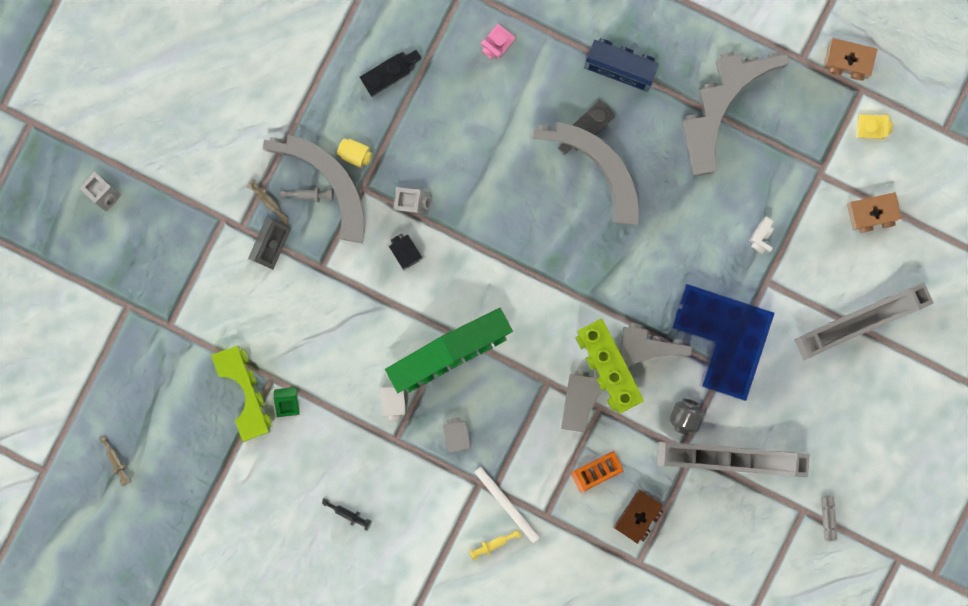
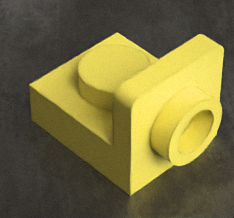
M888 114L883 116L858 115L857 138L885 140L888 138V134L892 133L893 122L889 120Z

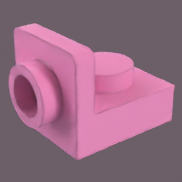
M497 24L487 38L481 42L482 52L490 59L495 57L500 60L516 37Z

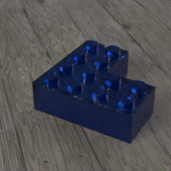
M685 284L678 305L682 306V308L676 309L670 329L713 343L699 387L746 401L775 313Z

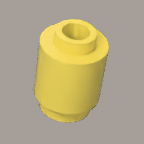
M343 138L337 150V155L341 157V160L360 168L369 164L373 154L370 152L369 146L351 138L349 140Z

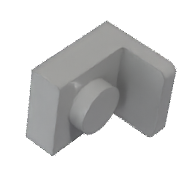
M95 171L79 187L104 211L112 207L121 196L118 191L112 188Z
M396 187L393 210L428 215L432 203L431 193L419 189Z

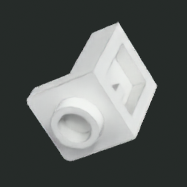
M764 217L749 239V242L753 244L751 247L761 254L764 252L770 253L773 249L762 241L763 238L767 240L774 230L771 227L774 221L768 217Z

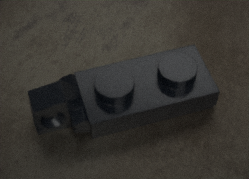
M417 50L408 55L403 51L359 78L370 96L373 97L410 75V72L414 70L412 65L421 60V56Z

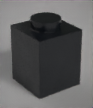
M401 233L390 240L392 244L389 245V248L403 271L423 260L408 234L403 236Z

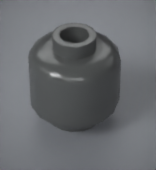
M686 398L675 403L670 416V422L675 426V431L686 435L688 432H694L698 429L703 416L700 404Z

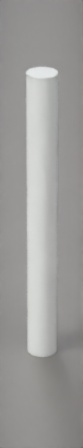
M482 467L478 468L474 472L530 541L532 543L537 541L540 537L485 470Z

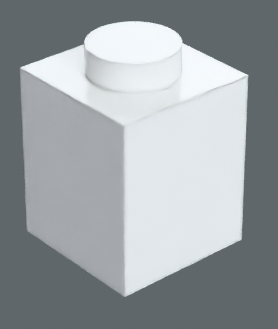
M394 387L381 388L382 416H387V420L401 419V415L406 414L405 390L397 394Z

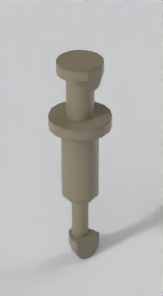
M255 179L250 182L246 187L252 189L258 195L255 199H260L272 212H276L282 218L281 222L283 224H287L288 217L284 216L279 210L278 205L266 193L268 190L262 191L255 183Z
M105 436L99 437L100 442L104 443L107 449L106 454L114 468L112 473L119 475L121 486L131 483V478L128 479L124 471L127 468L126 464L122 465L115 450L109 446L108 439Z

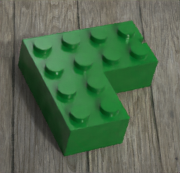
M500 307L440 336L385 368V371L397 394L404 390L410 393L420 387L419 383L425 385L435 380L433 375L438 378L449 372L447 367H450L452 370L463 364L462 359L468 362L478 356V351L482 355L493 349L491 344H494L496 347L507 341L505 336L512 333L513 330Z

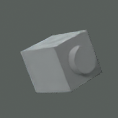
M461 417L447 420L448 424L443 425L448 453L471 449L466 421L461 422Z

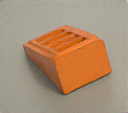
M612 451L571 472V476L579 492L582 493L624 472L615 452ZM609 459L614 469L613 472L610 471L605 460ZM599 463H600V465H601V467H602L604 473L606 474V476H604V477L602 476V474H601V472H600V470H599V468H598V466H597V464H599ZM589 468H592V470H593V472H594V474H595V476H596V478H597L596 481H594V479H593V477H592V475H591V473H590V471H589ZM581 472L584 473V475H585V477H586V479H587V481H588V483H589L588 485L586 484V482H585L583 476L581 475Z

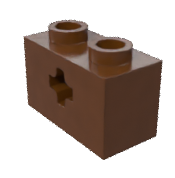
M638 489L613 528L637 544L640 540L644 542L651 532L648 527L652 521L657 522L664 511L661 510L663 505ZM642 511L645 512L643 515L645 521H639L638 524L635 523L637 519L634 515L636 513L641 514Z

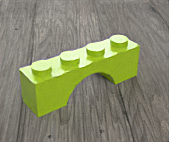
M234 346L211 355L218 376L235 380L244 391L245 407L241 415L235 420L242 442L270 433L269 427L273 426L269 414H264L262 405H265L261 392L256 393L254 384L257 381L253 371H248L246 362H249L245 349H240V346Z

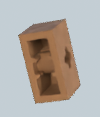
M832 38L829 41L823 68L829 69L828 72L834 75L846 73L850 74L852 79L864 81V78L868 79L872 75L878 49ZM848 56H851V60L854 61L851 65H848V61L844 60Z
M896 192L847 203L852 229H859L860 233L873 231V226L881 224L882 228L896 226L895 221L902 219ZM873 208L874 211H879L880 214L876 218L875 216H870L869 213L873 211Z

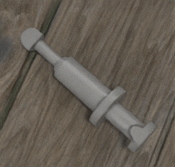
M315 187V190L280 191L281 197L295 196L297 199H314L318 203L320 198H329L330 201L334 200V190L331 189L320 191L319 187Z

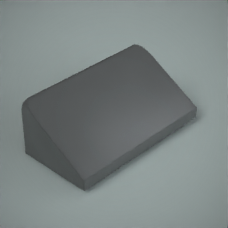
M267 217L248 259L273 270L292 228Z

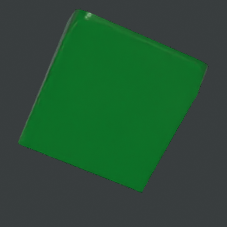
M297 388L275 389L274 404L277 417L300 415Z

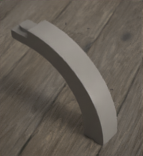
M557 122L555 123L554 131H551V126L538 125L537 129H531L530 139L564 143L580 150L592 159L603 173L610 188L613 204L612 222L638 225L639 208L634 183L626 166L610 146L594 134L569 124Z
M288 135L287 144L284 143L283 139L270 137V141L264 140L262 148L264 151L303 160L315 167L327 178L336 193L340 205L341 230L339 238L363 244L365 222L360 196L341 164L321 147L299 137Z
M925 282L836 319L794 340L804 361L863 333L934 304Z

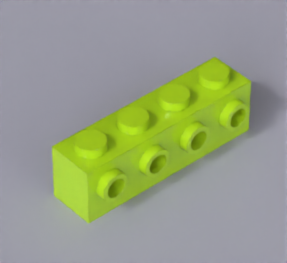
M601 318L577 330L578 336L575 337V340L580 349L585 348L589 356L585 359L591 370L596 369L599 375L596 381L602 391H607L610 397L607 399V402L612 412L617 410L618 414H621L643 403L644 399L603 319Z

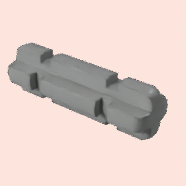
M823 496L821 497V504L824 506V509H822L823 528H825L824 539L826 541L837 540V531L835 530L837 526L835 509H833L835 505L834 497Z

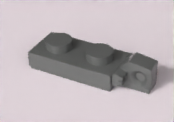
M599 100L573 126L582 128L596 136L615 116ZM564 143L558 147L563 155L574 148Z

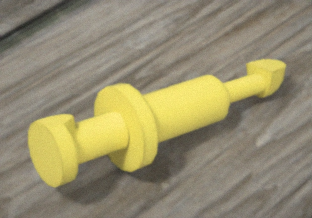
M514 531V533L506 537L500 536L486 544L483 541L481 542L482 547L474 551L469 550L473 561L484 553L490 556L489 552L505 545L507 540L516 537L518 539L521 537V533Z

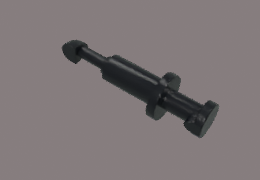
M323 498L322 504L324 506L334 509L336 514L351 521L350 525L354 526L357 523L365 527L364 530L368 531L372 521L359 517V511L354 513L340 505L335 506L329 503L328 499Z

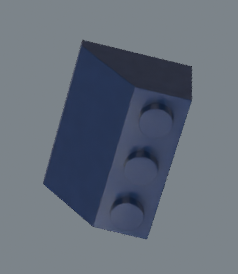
M600 38L599 41L594 39L584 69L645 92L649 91L659 63L655 62V58L645 54L640 57L633 54L634 51L627 47L621 46L620 49L612 46V42Z

